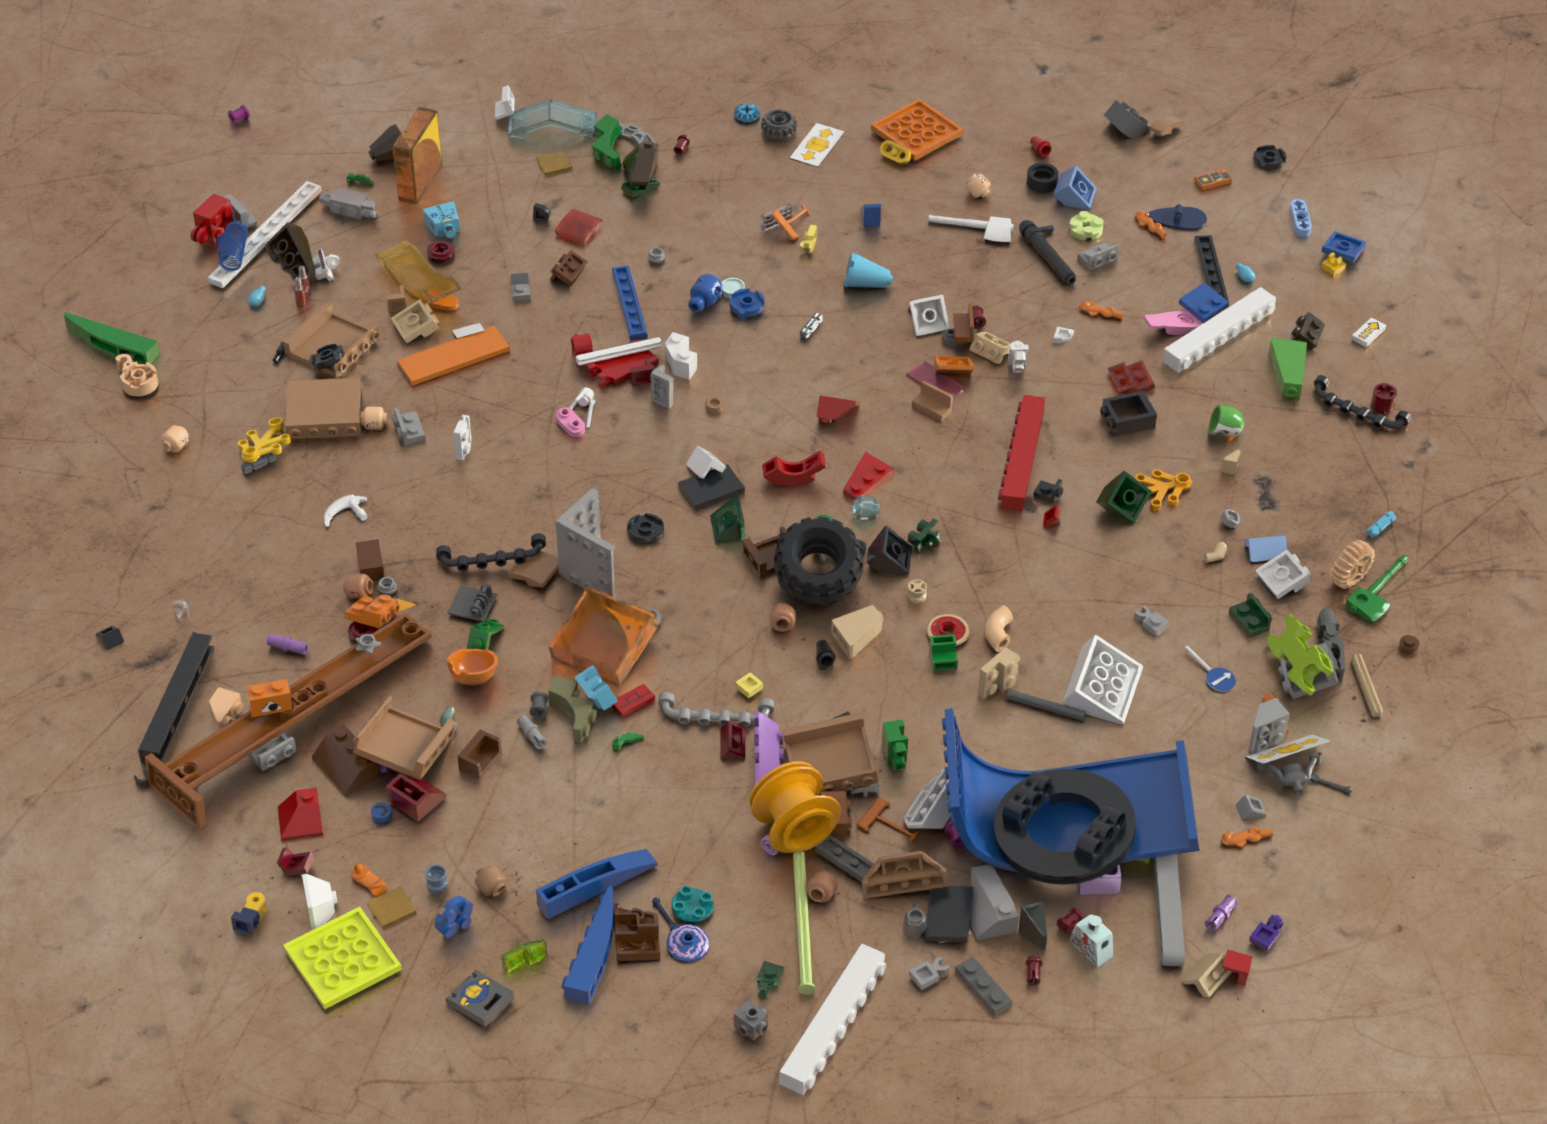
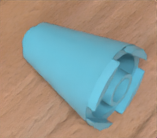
M852 252L846 269L847 278H844L843 286L886 288L887 285H891L893 275H890V270Z

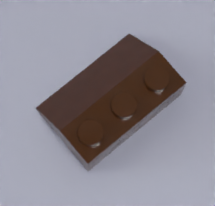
M343 724L325 735L312 755V760L344 796H347L380 777L378 763L353 753L354 744H352L354 735Z

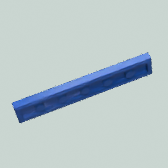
M629 266L612 268V275L630 340L648 338Z

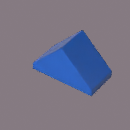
M865 204L861 207L863 227L880 226L881 204Z

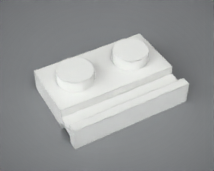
M463 414L461 416L462 420H459L453 432L455 456L458 460H463L465 455L470 452L472 443L470 418L468 415Z

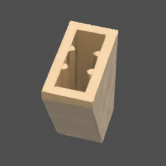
M874 605L833 619L831 634L848 658L851 659L882 631L884 618L882 613L877 611Z

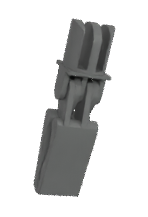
M1325 608L1319 612L1317 618L1319 630L1317 638H1323L1322 644L1326 643L1332 656L1338 683L1343 680L1345 671L1344 642L1339 636L1340 623H1337L1334 612L1329 608Z

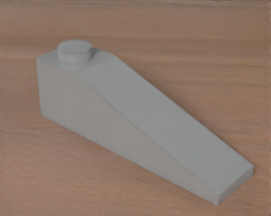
M987 864L972 867L971 886L974 889L970 926L976 941L1017 932L1018 913L993 865Z

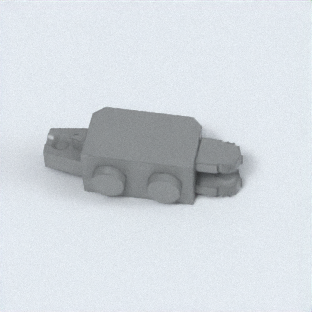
M337 188L333 193L323 192L319 197L320 203L329 206L332 213L360 220L363 217H377V211L374 210L376 203L367 200L365 193Z

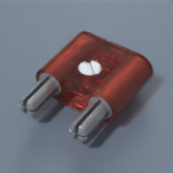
M304 266L299 267V275L295 278L294 294L298 307L306 306L310 296L309 278Z

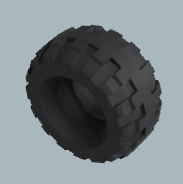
M818 516V519L808 517L802 519L798 524L793 523L789 526L786 533L780 536L774 555L775 575L781 588H784L794 600L799 599L803 604L810 606L812 603L819 604V606H827L830 602L837 603L843 600L845 595L851 594L856 588L863 569L862 547L860 541L856 539L855 533L850 528L844 527L842 522L835 519L830 521L826 519L827 517ZM822 553L830 556L837 565L828 573L812 574L806 571L800 562L810 554Z

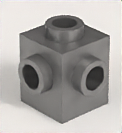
M747 1000L734 1013V1027L742 1035L755 1040L759 1035H763L769 1027L768 1013L763 1007L756 1006Z

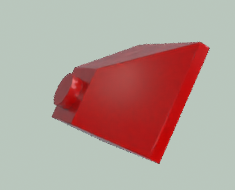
M820 395L816 417L821 418L820 422L831 423L832 420L837 421L859 407L860 402Z
M317 787L296 790L277 806L281 841L323 835Z

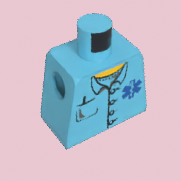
M454 201L423 209L424 223L436 237L446 235L448 238H452L459 231V219Z

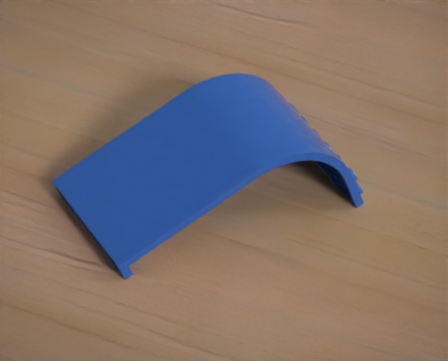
M953 708L945 709L942 727L946 731V734H943V743L947 747V750L944 751L945 763H948V766L945 767L946 779H949V783H946L947 796H950V800H947V809L951 813L952 825H956L962 842L976 857L995 867L1018 872L1005 861L998 850L994 832V817L997 807L1005 794L1016 784L1028 778L1034 771L1002 768L976 756L966 746L961 737ZM1184 740L1176 741V750L1035 771L1041 773L1057 769H1076L1091 772L1110 780L1126 794L1134 809L1136 833L1133 846L1122 862L1200 851ZM1048 796L1025 825L1031 839L1041 847L1052 851L1069 852L1076 849L1078 839L1086 830L1088 831L1090 824L1098 815L1092 809L1078 803L1059 802L1050 805Z

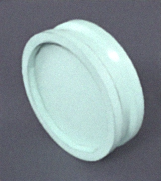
M727 278L722 281V295L729 299L732 298V294L735 291L745 288L744 282L738 278Z

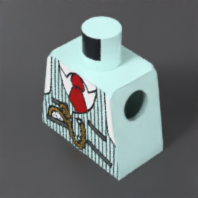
M1089 915L1075 925L1069 942L1097 968L1113 957V934L1102 923V919L1099 916Z

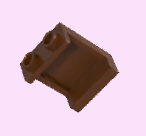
M784 526L780 527L779 535L753 544L750 538L742 540V553L759 578L775 573V548L780 536L787 531Z

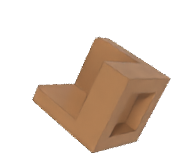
M400 285L401 294L387 295L389 313L401 312L406 308L403 285Z

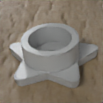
M364 634L360 638H356L359 644L356 651H366L372 654L374 648L381 646V642L376 641L372 634Z

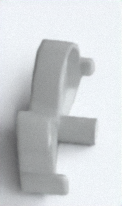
M877 783L870 786L856 787L851 789V795L863 792L864 797H867V792L878 791L880 793V787Z

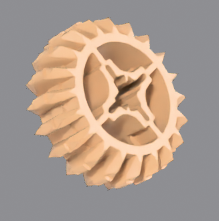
M1362 540L1351 542L1334 561V565L1331 567L1330 579L1339 588H1351L1363 579L1369 568H1371V564L1374 562L1375 550Z

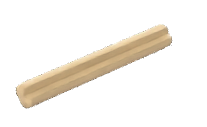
M1354 654L1352 655L1351 662L1371 715L1374 718L1381 717L1383 710L1362 655Z

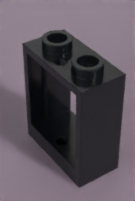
M1144 391L1103 399L1100 413L1107 421V427L1113 432L1114 436L1156 428L1157 413ZM1136 407L1140 415L1119 419L1115 411Z

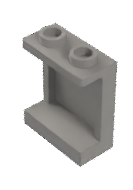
M1326 643L1320 644L1318 647L1327 654L1334 671L1330 676L1324 672H1319L1313 681L1315 692L1339 684L1332 656ZM1281 658L1282 666L1279 667L1282 678H1285V681L1282 682L1285 692H1289L1293 699L1307 695L1287 675L1293 668L1292 664L1287 663L1284 658Z

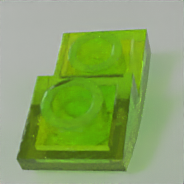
M541 939L527 942L501 955L503 969L509 973L513 969L519 968L523 962H526L529 966L540 962L547 955L546 941Z

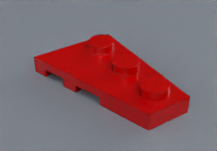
M865 451L843 488V494L858 503L893 475L894 468Z

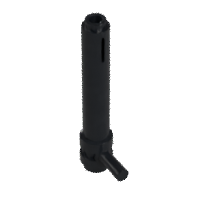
M1022 221L1019 225L1020 234L1025 237L1029 244L1035 247L1065 284H1073L1076 281V274L1042 236L1044 233L1053 232L1054 227L1052 225L1037 227L1032 221Z

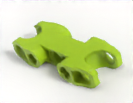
M1288 613L1284 618L1286 629L1283 634L1277 637L1270 633L1267 636L1269 648L1279 660L1284 658L1286 662L1290 661L1293 668L1287 673L1288 677L1304 692L1312 695L1315 692L1313 681L1319 672H1324L1330 676L1334 670L1331 660L1320 647L1313 645L1310 648L1306 641L1312 635L1309 628Z

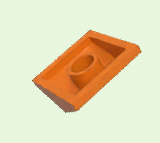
M934 356L935 373L971 374L974 371V365L970 357Z

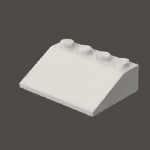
M1094 635L1082 646L1062 702L1069 707L1086 711V715L1122 725L1125 722L1143 665L1102 638Z

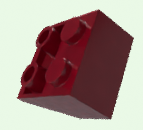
M400 773L386 785L388 802L418 822L447 797L446 793L423 778L418 780L403 773Z

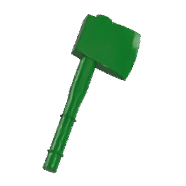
M1402 555L1367 590L1359 587L1346 600L1345 606L1349 611L1371 622L1380 618L1387 611L1390 604L1376 595V593L1401 567H1404V564L1409 560L1408 556Z

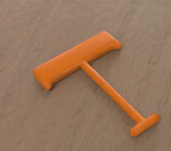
M801 205L803 210L789 221L784 219L778 209L771 214L792 241L797 239L799 234L789 224L804 212L810 214L804 205Z
M878 798L857 823V827L868 832L869 827L877 818L911 836L909 839L911 842L919 834L918 831L913 834L879 816L885 807L890 806L889 802Z

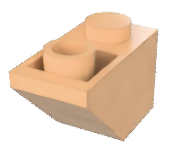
M218 687L209 700L211 715L218 730L231 723L243 709L239 693Z

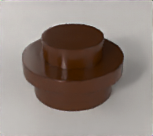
M1411 635L1401 637L1399 642L1401 650L1409 654L1414 653L1420 644L1419 640Z

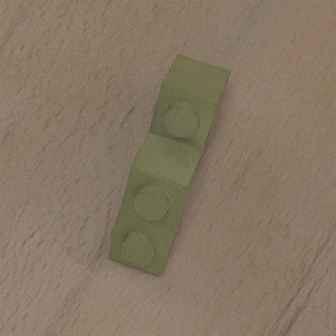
M555 676L548 690L549 704L563 709L570 715L574 722L573 740L581 744L584 737H587L589 734L591 721L594 722L597 711L594 710V701L580 698L577 681Z

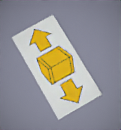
M816 123L790 158L819 166L845 131Z
M1312 734L1245 757L1260 763H1266L1330 742V740Z

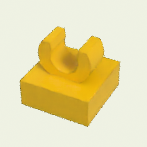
M1334 252L1328 255L1327 259L1321 263V268L1333 276L1343 271L1346 267L1342 257H1334Z

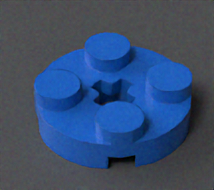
M744 288L732 294L730 309L739 318L746 319L764 312L765 298L761 292L757 290L752 292L750 289Z
M462 896L450 899L443 906L445 911L442 915L438 913L434 924L435 928L446 938L452 937L461 928L465 929L470 925L473 904Z

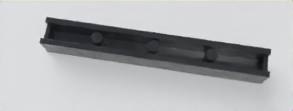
M192 633L139 746L138 753L142 764L146 763L145 757L151 753L163 762L214 650V646L209 645L212 639L211 635Z

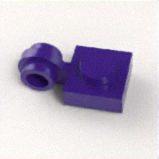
M1272 914L1267 924L1260 922L1251 934L1249 942L1269 951L1278 939L1279 931L1284 924L1282 917Z

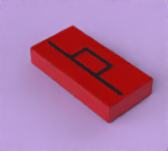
M642 684L617 697L618 701L612 707L623 718L655 701V695L645 684Z

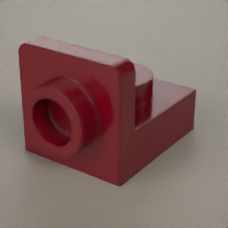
M649 358L645 359L644 366L630 368V382L632 386L651 383L650 376L655 367L654 364L650 363Z

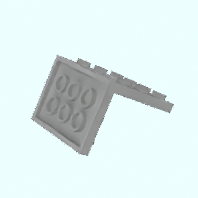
M591 488L556 520L559 575L570 580L573 584L584 588L587 592L593 593L602 600L614 605L618 601V597L615 596L613 556L616 546L601 539L598 490Z

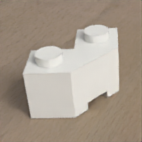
M672 332L665 342V359L669 363L673 375L690 380L697 370V353L689 351V337Z

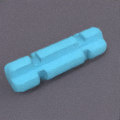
M1392 511L1383 515V517L1367 529L1369 536L1374 537L1378 535L1380 531L1384 530L1396 519V515Z

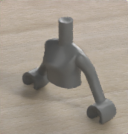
M1318 752V756H1313L1309 753V763L1305 773L1299 764L1285 765L1281 768L1280 772L1269 762L1260 763L1258 761L1257 770L1260 772L1270 770L1281 785L1293 787L1295 794L1300 796L1303 794L1301 785L1310 782L1313 767L1321 765L1322 753Z

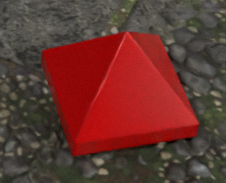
M1058 504L1044 513V528L1060 523V506Z

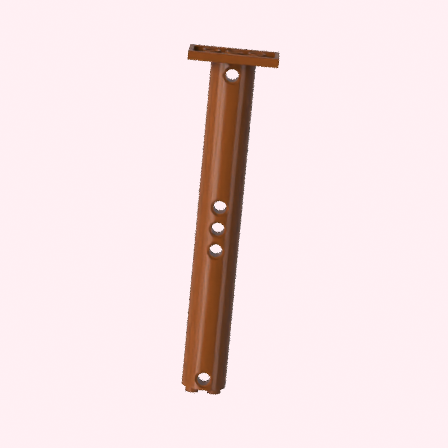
M406 613L372 634L376 641L381 642V646L374 648L372 654L366 651H356L359 645L357 643L291 684L289 689L291 692L292 710L251 717V713L248 711L165 764L152 753L146 756L145 762L149 786L199 830L207 826L204 799L194 790L195 788L432 638L431 632Z

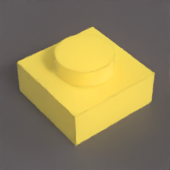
M751 672L735 682V688L747 698L762 690L764 685Z

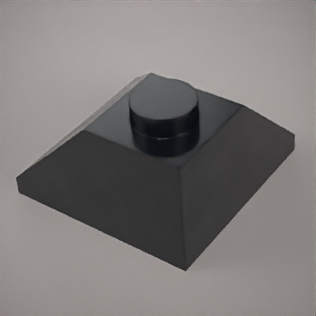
M886 525L868 548L866 563L879 573L908 575L912 546Z

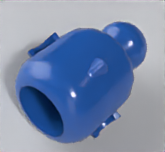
M712 274L701 275L691 287V299L688 302L691 311L701 312L704 308L711 307L722 294L723 286L716 276Z

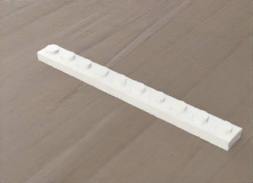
M306 181L246 240L241 268L236 271H228L219 266L208 276V282L221 288L227 285L287 222L290 223L322 191L321 186Z

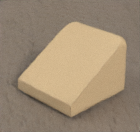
M1237 449L1223 459L1222 473L1236 474L1240 450Z

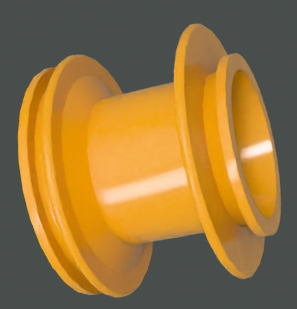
M790 762L778 766L765 774L751 791L749 804L753 817L761 823L773 824L769 833V842L779 852L794 853L817 846L830 835L840 819L841 807L839 802L830 796H819L823 787V778L818 770L809 763Z

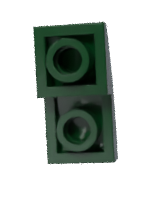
M652 175L648 186L634 185L628 182L622 183L621 189L629 197H636L656 189L660 183Z

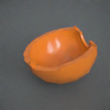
M462 648L449 655L447 665L451 675L458 683L476 686L484 684L492 678L498 667V656L489 649Z

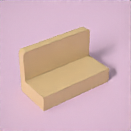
M1205 954L1182 979L1183 984H1195L1203 998L1210 997L1232 972L1222 968L1225 959L1224 954Z

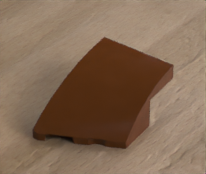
M614 903L617 961L660 960L658 914L642 911L634 907L632 910L620 908V904Z

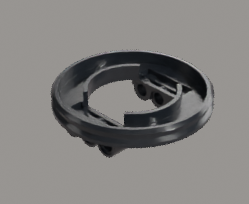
M1057 769L1041 773L1034 771L1028 778L1012 787L1000 801L994 817L996 845L1002 857L1013 869L1033 880L1059 885L1091 881L1112 871L1130 852L1136 833L1134 809L1126 794L1116 784L1100 775L1076 769ZM1048 796L1050 805L1059 802L1078 803L1092 809L1098 815L1090 824L1088 831L1086 830L1080 836L1074 851L1058 852L1043 848L1031 839L1026 830L1025 824Z

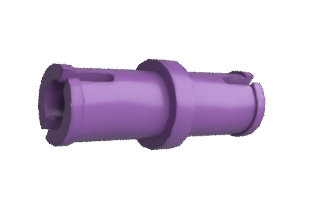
M273 633L268 635V646L281 648L285 652L292 651L302 655L307 653L308 643L293 640L290 636L282 637Z
M1227 895L1220 905L1215 906L1212 915L1205 921L1207 929L1213 923L1210 931H1216L1219 925L1229 918L1230 912L1238 904L1235 897L1231 902L1229 901L1233 895Z

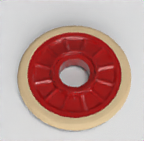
M951 614L936 616L927 625V635L929 638L930 636L955 634L956 646L964 643L970 632L968 624L962 618ZM949 628L952 629L953 632L946 633L943 630Z

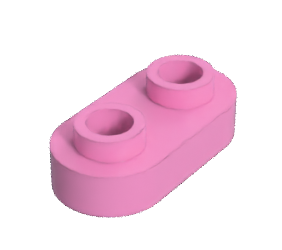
M563 407L557 410L556 421L568 435L580 437L585 433V423L572 409Z

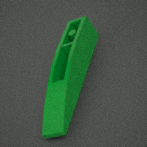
M67 312L64 313L66 328L88 344L115 357L121 354H128L131 356L132 362L145 365L146 362L152 364L160 354L156 340Z

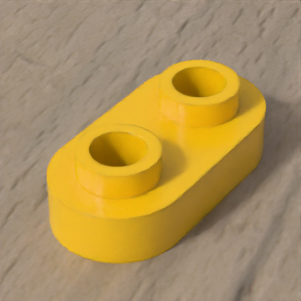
M884 141L880 146V152L883 156L899 164H906L911 159L910 150L893 141Z

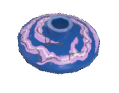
M692 924L675 927L667 938L669 953L675 959L683 962H695L701 959L709 948V937L706 932Z

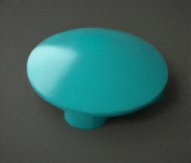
M686 885L681 887L680 891L672 898L671 908L674 914L684 921H702L708 918L713 911V896L710 892Z

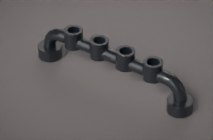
M1319 375L1314 380L1315 393L1323 399V404L1326 407L1331 408L1335 404L1339 406V411L1344 415H1348L1351 411L1356 414L1355 417L1360 422H1364L1366 419L1373 421L1372 426L1376 429H1381L1383 426L1391 429L1407 426L1412 419L1408 412L1402 410L1396 415L1395 421L1387 420L1383 414L1376 415L1371 413L1367 407L1360 408L1355 406L1350 400L1344 401L1332 392H1324L1330 385V381L1326 376Z
M541 533L532 535V549L530 550L517 548L514 552L507 553L499 550L491 555L479 553L475 557L461 555L457 559H450L451 548L441 545L436 549V558L445 566L457 567L459 571H467L469 565L476 564V567L479 569H485L489 562H495L497 566L503 567L507 564V560L513 559L515 563L523 564L526 562V558L539 554L546 546V537Z

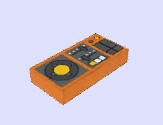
M1225 169L1195 176L1194 181L1203 191L1232 183V177Z

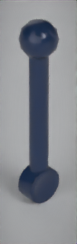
M657 897L653 898V905L658 907L669 923L670 931L678 927V924L673 923L660 904V899Z

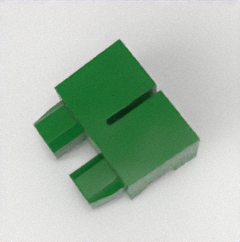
M903 719L883 722L881 747L887 765L892 764L893 770L906 768L908 737L904 735L905 725Z

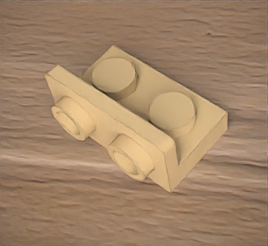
M984 331L974 335L970 351L996 364H1000L1003 355L1009 353L1010 343Z

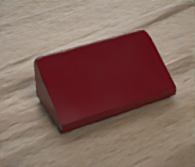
M727 721L720 730V759H745V727L731 721Z

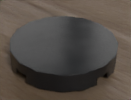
M1274 145L1260 146L1253 153L1254 163L1260 168L1267 170L1282 168L1287 159L1285 151L1281 148H1275Z
M329 344L319 348L317 354L310 356L309 361L314 369H325L338 363L344 357L345 352L342 345Z
M645 513L642 516L640 514L635 515L627 523V535L638 544L655 543L664 535L663 521L657 515Z

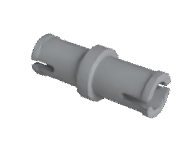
M523 714L520 716L524 722L518 717L517 724L522 728L524 736L531 740L535 748H543L540 741L546 746V739L541 735L539 727L532 723L528 715Z

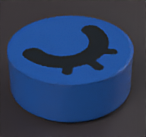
M385 802L373 805L371 808L372 819L378 823L389 821L392 817L391 806Z

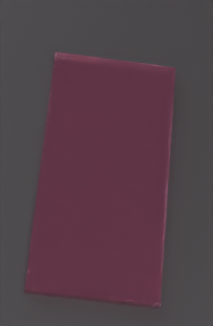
M926 361L906 374L920 385L923 381H926L951 394L953 397L965 390L964 387L944 373H935V367Z

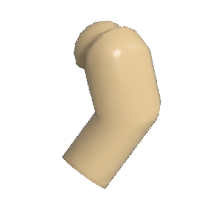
M1224 542L1216 543L1214 552L1204 554L1205 562L1222 560L1227 552V545Z

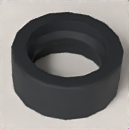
M1036 163L1028 168L1026 183L1034 191L1050 192L1057 186L1059 172L1051 164ZM1036 176H1047L1050 179H1038Z

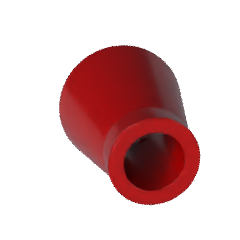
M1037 136L1031 138L1030 144L1039 156H1048L1051 153L1052 147L1050 142Z

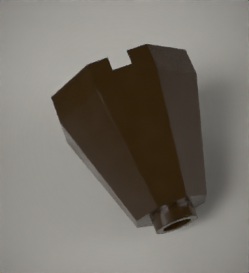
M396 124L390 126L369 146L370 151L368 153L372 160L375 159L376 162L410 156L411 152L408 145L402 138L403 135Z

